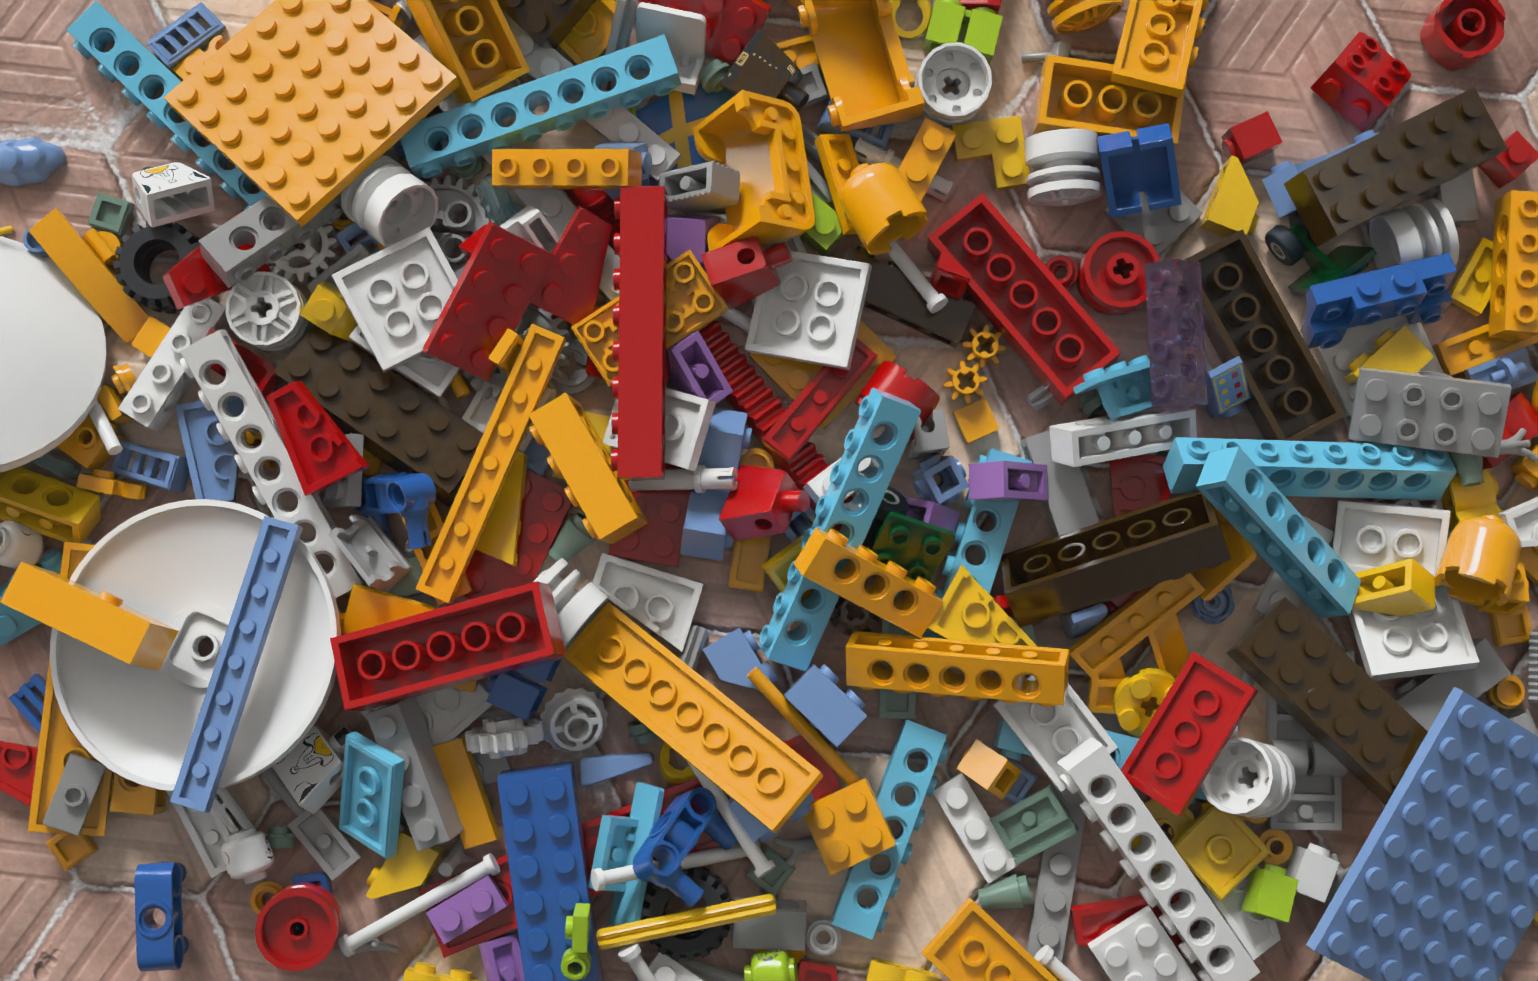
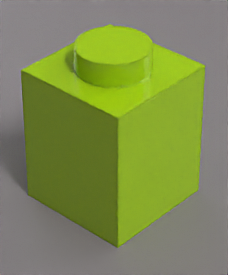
M1265 864L1264 869H1253L1249 875L1241 911L1273 921L1289 923L1299 880L1286 876L1287 869L1271 864Z

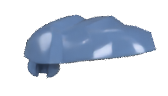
M38 137L4 140L0 142V183L9 186H22L24 184L45 182L51 173L58 170L65 163L66 155L60 147L44 142Z

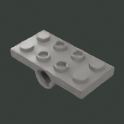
M1359 367L1348 438L1351 440L1498 458L1512 387L1510 384L1453 378L1450 375L1433 371L1408 373Z
M1266 692V744L1276 746L1287 755L1294 767L1296 779L1292 799L1284 810L1272 817H1267V828L1271 830L1342 831V777L1346 775L1347 768Z

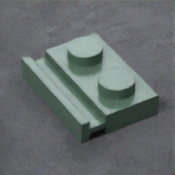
M1053 784L989 819L1006 849L1010 850L1016 865L1079 831L1078 825H1075L1069 810Z

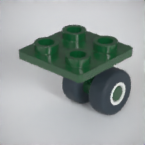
M1297 210L1289 216V224L1291 226L1289 229L1283 225H1276L1265 235L1268 249L1282 264L1293 266L1304 258L1310 269L1288 286L1290 292L1306 295L1309 287L1312 285L1356 275L1365 270L1369 265L1368 261L1377 254L1373 247L1340 245L1328 255H1325L1316 247Z
M888 486L864 543L871 545L869 549L879 556L877 558L878 561L885 565L889 561L895 562L907 570L906 576L916 581L917 577L920 576L930 582L953 544L955 533L905 516L908 509L907 500L899 491Z

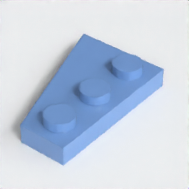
M230 396L227 401V407L231 413L241 415L244 403L239 397ZM201 400L175 405L196 500L209 499L235 502L239 466L234 455L238 453L232 442H226L220 435L216 426L220 421L214 410L208 411Z

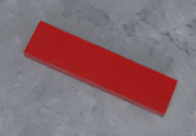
M856 338L850 370L823 366L761 442L789 464L876 360L878 355Z

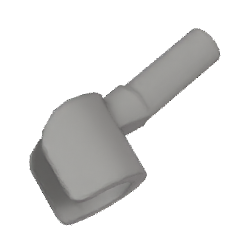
M1055 42L1051 53H1022L1021 61L1045 62L1048 55L1070 58L1071 45L1064 42Z

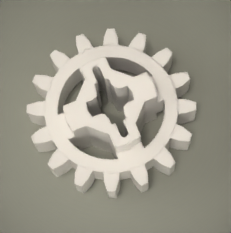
M325 223L314 230L312 236L303 242L306 247L302 251L295 247L296 242L286 249L277 261L273 263L267 262L266 264L269 267L275 266L272 272L279 276L285 274V278L289 282L293 283L297 276L300 283L307 285L308 276H312L315 279L320 275V270L323 269L325 271L330 267L327 264L329 260H338L339 257L332 252V248L339 247L340 242L330 238L337 231L332 225L326 226L327 224ZM272 225V231H277L283 228L280 225ZM322 239V250L319 254L318 243ZM312 263L306 267L297 268L300 264Z
M511 713L485 718L482 720V727H473L471 730L465 731L467 751H471V753H487L491 759L521 755L527 752L528 745L538 744V741L544 740L542 720H537L536 718L524 720Z

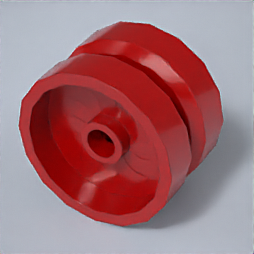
M1127 231L1109 233L1098 239L1079 262V276L1076 281L1077 289L1085 304L1097 313L1108 316L1126 315L1139 308L1157 289L1162 273L1160 257L1153 245L1141 235ZM1113 271H1118L1120 274L1115 275Z
M309 882L289 884L275 893L258 914L255 926L257 947L265 960L278 969L293 972L311 969L327 957L340 937L343 925L341 906L334 895L321 885ZM297 922L304 925L305 929L302 932L296 929Z

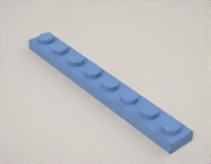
M264 516L170 799L171 803L205 813H210L303 530V527Z

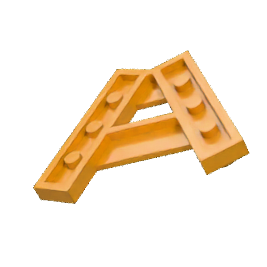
M1192 573L1186 574L1180 579L1167 580L1151 585L1149 588L1140 591L1068 648L1071 657L1090 676L1087 708L1091 713L1116 714L1113 706L1114 694L1120 682L1127 677L1120 657L1147 636L1158 669L1170 673L1175 679L1177 678L1189 658V653L1176 613L1205 591L1202 584ZM1151 697L1149 702L1143 701L1141 703L1146 711H1152L1158 707L1155 697Z

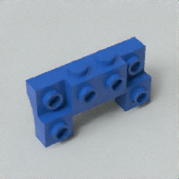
M1450 253L1310 286L1306 294V317L1300 330L1309 349L1319 346L1321 349L1331 348L1342 341L1348 328L1373 324L1377 321L1397 316H1406L1409 325L1419 322L1431 324L1443 318L1453 301L1448 291V286L1457 270Z

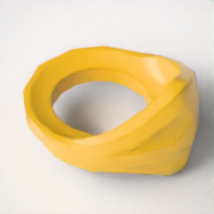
M889 0L893 7L892 17L899 37L910 40L921 36L928 29L932 14L929 0H917L918 6L922 9L923 19L921 25L913 31H904L896 23V10L900 7L903 0Z
M664 743L658 757L659 770L663 778L674 785L695 778L696 775L690 766L681 771L669 764L671 747Z

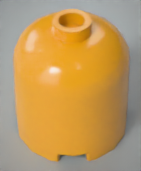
M861 164L850 173L851 177L842 188L840 200L842 207L862 244L871 255H879L891 251L890 243L897 241L901 237L906 242L911 240L928 223V219L925 216L928 214L900 171L891 164Z
M1493 515L1464 519L1454 527L1450 534L1434 577L1435 585L1438 587L1442 584L1450 588L1448 592L1450 597L1465 603L1484 606L1485 600L1496 601L1497 606H1503L1509 600L1521 555L1519 536L1512 528L1504 524L1501 518Z

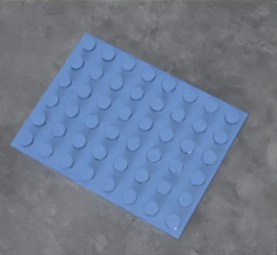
M1453 687L1306 944L1315 952L1371 981H1498L1538 911V736L1456 687Z

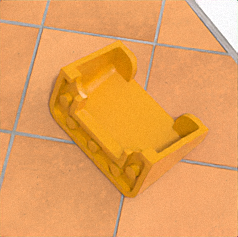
M802 0L803 5L798 6L797 11L802 27H809L832 105L827 106L833 127L839 125L841 132L906 122L921 117L925 102L920 86L914 87L915 79L913 75H910L892 17L893 7L891 2L888 0Z
M741 90L693 127L695 146L702 158L709 162L715 160L716 163L720 162L721 165L729 166L730 169L734 168V170H738L740 173L739 202L737 205L726 206L727 224L718 223L710 228L707 234L709 251L750 237H758L764 246H768L800 236L813 227L815 213L802 125L799 113L793 105L784 100Z

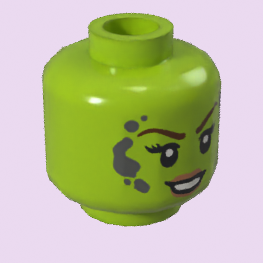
M782 949L757 951L752 956L751 965L744 966L745 981H798L795 957L790 958L788 952Z

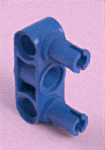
M402 471L383 473L362 479L361 506L354 507L357 511L362 512V516H366V518L369 516L373 517L393 542L388 514L400 513L401 517L405 518L410 549L423 548L433 544L427 513L430 512L429 507L435 501L436 489L432 479L427 474L406 473Z
M698 787L673 799L664 814L653 825L649 836L633 859V870L638 879L644 882H652L661 888L669 889L687 907L693 906L701 898L704 890L681 871L682 866L680 864L696 845L701 833L704 831L724 850L732 848L738 841L725 820L719 815V810L716 808V800L711 791ZM691 801L695 804L696 813L691 807ZM653 856L658 861V869L653 864Z
M162 861L153 864H139L136 868L134 879L137 965L140 972L179 970L182 967L184 954L189 948V942L183 936L182 882L186 878L187 872L181 863ZM155 908H159L165 914L166 919L163 926L157 924L153 918Z

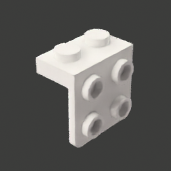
M645 2L639 3L636 11V43L638 44L665 34L682 84L677 86L675 91L695 95L700 81L699 75L705 66L706 18L701 14ZM645 69L638 70L634 73L633 78L636 80L645 79L650 72Z

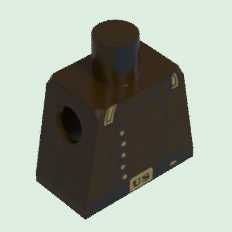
M760 29L757 30L720 82L724 90L733 97L741 90L789 102L796 108L797 112L803 109L809 99V94L797 86L803 77L798 66Z

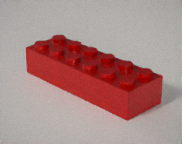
M983 193L928 236L927 249L936 260H938L942 249L946 250L972 275L965 289L966 295L971 298L972 302L997 331L1002 333L1003 338L1061 405H1064L1076 395L1073 387L1085 382L1083 379L1084 374L1101 367L1105 371L1106 368L1112 366L1121 354L1119 349Z
M539 581L330 638L344 709L349 711L372 709L567 656L551 585Z

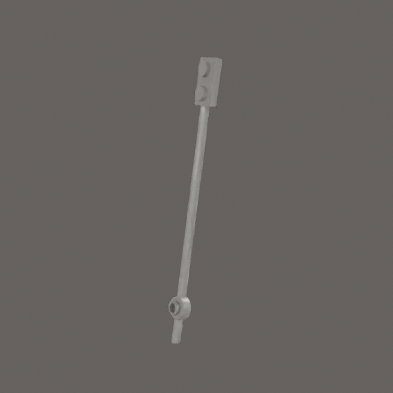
M88 537L83 543L94 545ZM273 767L261 773L297 817L287 826L332 881L363 857L346 834L339 829L337 823L323 806L315 814L310 813L297 804Z

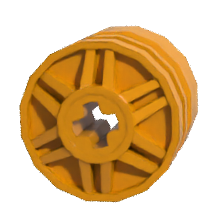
M1047 0L1054 1L1049 5L1047 12L1051 18H1054L1052 26L1056 34H1069L1092 28L1110 19L1124 7L1123 0Z

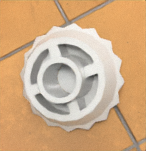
M582 687L576 690L567 688L563 693H555L553 699L545 703V711L540 714L543 723L544 740L550 743L553 749L562 750L566 754L570 752L580 753L585 749L592 748L595 742L602 738L603 731L607 727L606 718L608 712L604 709L603 700L598 699L594 692H587Z

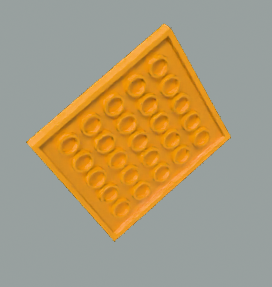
M275 0L170 91L164 99L169 106L293 220L303 227L460 85V82L456 75L367 0Z

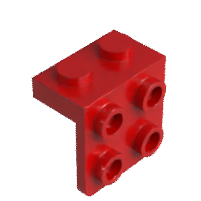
M1359 32L1334 62L1313 83L1310 89L1363 133L1390 105L1411 78V73L1403 62L1393 58L1380 47L1374 38Z

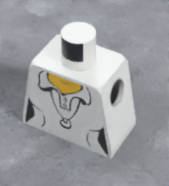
M174 162L158 167L149 166L132 174L137 207L152 228L215 211L211 178L182 163Z
M312 726L299 744L272 766L297 804L312 814H315L342 785L345 738L347 734L352 733L347 726L341 728L332 737L319 727Z

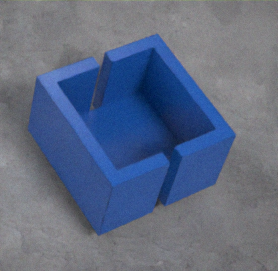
M1169 123L1136 129L1137 136L1130 137L1129 131L1097 137L1110 218L1142 212L1139 192L1143 191L1146 192L1150 211L1182 205L1173 137Z
M563 657L491 676L485 688V691L490 693L486 702L524 720L535 717L548 688L517 674L516 671L543 684L545 680L551 682Z

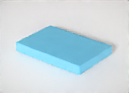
M354 731L347 734L345 738L339 829L379 855L389 859L397 855L405 760Z

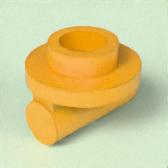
M90 229L83 235V238L104 264L110 266L114 264V261H118L120 256L116 255L115 251L117 246L122 248V244L114 234L107 231L97 232L95 229Z

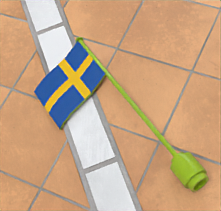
M700 83L695 95L675 91L637 111L636 106L629 107V111L680 153V160L671 169L676 170L709 162L702 158L696 149L693 127L733 96L724 89L719 92L707 93L702 88V83ZM649 176V186H659V183Z

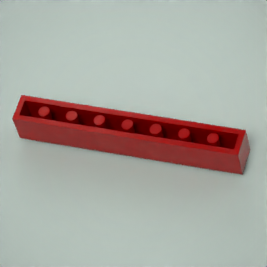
M620 186V197H615L614 199L615 219H620V233H614V254L620 255V269H614L613 272L614 290L619 291V305L613 306L614 327H619V341H613L612 346L613 362L618 363V377H613L612 396L613 399H618V413H612L611 423L612 434L618 435V449H612L611 468L612 471H617V477L622 480H665L668 193L664 186Z

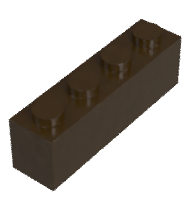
M848 246L842 259L869 263L872 266L864 307L956 348L976 307L975 304L970 302L971 298L968 295L963 294L961 300L945 295L948 299L947 304L938 312L931 313L926 307V300L894 261H888L886 264L875 259L876 255L869 254L864 247L857 246L856 249Z

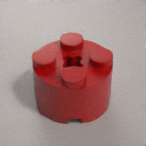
M1443 0L1426 18L1420 32V39L1430 57L1447 70L1456 71L1468 68L1479 62L1502 41L1505 33V11L1498 0Z
M884 360L854 402L860 407L863 398L869 396L873 387L909 401L920 409L919 417L922 428L933 413V410L937 407L940 397L918 377L914 380L906 375L907 370L903 367ZM914 431L911 433L910 441L915 439Z

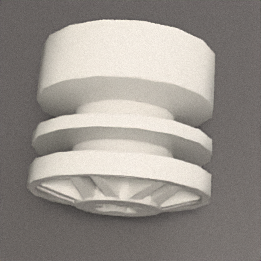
M961 42L945 43L933 49L923 60L914 83V87L920 86L925 102L921 115L943 127H952V125L964 124L970 121L983 106L992 86L991 68L985 56L974 47ZM954 84L957 87L954 94L952 92L947 94L943 92L945 85L950 87Z
M1073 128L1045 131L1026 138L1024 141L1025 165L1038 170L1029 174L1026 178L1027 184L1032 187L1027 192L1028 201L1031 204L1044 206H1070L1100 197L1102 195V185L1097 180L1101 177V171L1098 168L1086 166L1100 158L1098 134L1087 129Z
M381 156L342 191L341 207L349 219L357 223L360 228L368 231L370 236L387 248L427 227L431 228L438 213V198L431 187L412 175L410 171L402 167L397 161L388 156Z
M1432 198L1420 204L1414 203L1408 206L1406 211L1400 208L1393 209L1370 221L1369 241L1370 247H1373L1377 252L1373 258L1378 270L1445 253H1450L1456 267L1459 260L1458 234L1452 216L1440 200Z
M256 272L247 281L237 282L226 299V317L230 328L240 339L268 354H286L291 352L314 325L300 316L309 300L307 296L286 278L273 272ZM266 304H268L272 309L266 311V317H264L260 312L265 311Z
M561 558L552 567L544 570L534 582L539 581L551 585L566 651L601 611L610 597L592 582L585 585L579 591L574 589L581 573L575 569L565 579H562L570 564Z
M1239 736L1230 737L1203 781L1201 788L1207 800L1221 811L1256 819L1267 818L1284 810L1292 799L1296 786L1295 771L1287 755L1276 746Z

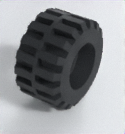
M145 221V228L137 224L132 228L134 231L132 236L125 234L121 240L126 242L123 248L118 246L116 248L115 254L120 256L119 261H114V269L120 272V274L115 276L117 282L124 286L122 290L128 296L145 307L159 313L164 311L168 314H176L177 308L166 284L153 285L150 278V266L154 258L166 250H177L181 261L199 246L200 238L176 222L175 224L171 222L153 228L147 221Z
M694 867L681 870L704 890L701 897L708 906L731 902L727 886L723 885L722 879L718 875L715 876L710 873V869ZM652 883L642 906L641 916H643V920L666 915L667 904L674 894L669 889L661 888ZM731 923L649 940L651 945L655 944L658 947V952L665 955V953L672 955L671 959L679 961L680 958H687V961H695V957L702 956L703 959L709 956L713 949L717 950L722 945L723 939L727 937L730 931Z

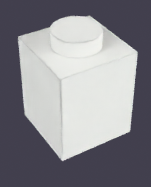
M1309 843L1307 849L1295 846L1286 876L1299 880L1296 892L1325 903L1340 863L1328 858L1330 850Z

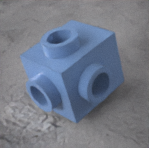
M935 453L920 461L921 468L913 472L916 479L913 482V486L918 496L922 500L935 502L943 506L958 500L961 497L959 493L969 487L965 479L967 476L965 469L953 455L939 457L938 453ZM936 473L940 476L938 486L932 477Z

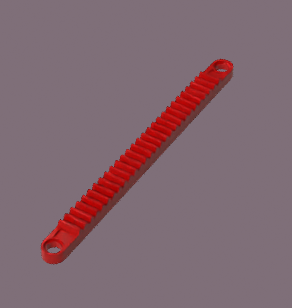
M564 190L577 208L581 206L611 223L612 229L608 245L614 250V233H620V219H615L614 200L604 190ZM667 256V264H668V263H670V259H669V257ZM712 321L700 329L699 332L733 390L725 398L735 411L748 413L746 421L748 428H752V433L772 456L780 469L788 473L798 489L805 490L803 487L830 465L825 463L824 455L816 451V445L812 442L807 441L789 464L761 442L787 409L782 408L781 400L773 396L772 389L765 386L763 377L757 376L755 367L747 363V357L745 354H740L738 345L730 341L729 334L722 331L720 322ZM850 495L844 500V503L851 502L854 498ZM810 497L809 506L815 512L817 504ZM837 524L831 529L839 532L842 524ZM863 542L862 545L865 546V547H867L868 544H866V543Z

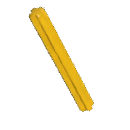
M769 893L601 928L596 932L597 944L599 949L605 950L773 915L777 911L775 897Z

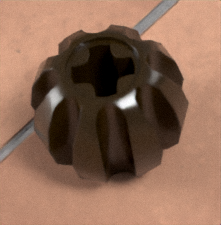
M845 598L843 602L836 603L834 608L839 609V616L829 620L834 628L841 622L847 623L843 635L851 637L855 626H860L862 632H871L872 630L866 625V620L869 618L879 623V616L862 607L860 610L864 613L860 619L854 616L850 620L846 617L849 611L845 607L849 602L853 605L855 603Z

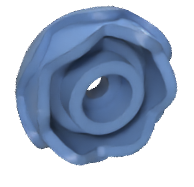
M1228 585L1212 598L1214 600L1213 605H1210L1209 601H1205L1199 596L1190 602L1191 610L1197 619L1208 624H1219L1233 613L1235 604L1232 591Z

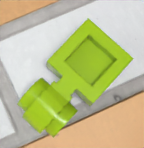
M576 903L573 916L566 917L565 939H572V947L563 954L561 971L570 980L585 978L591 968L592 959L588 952L591 904Z

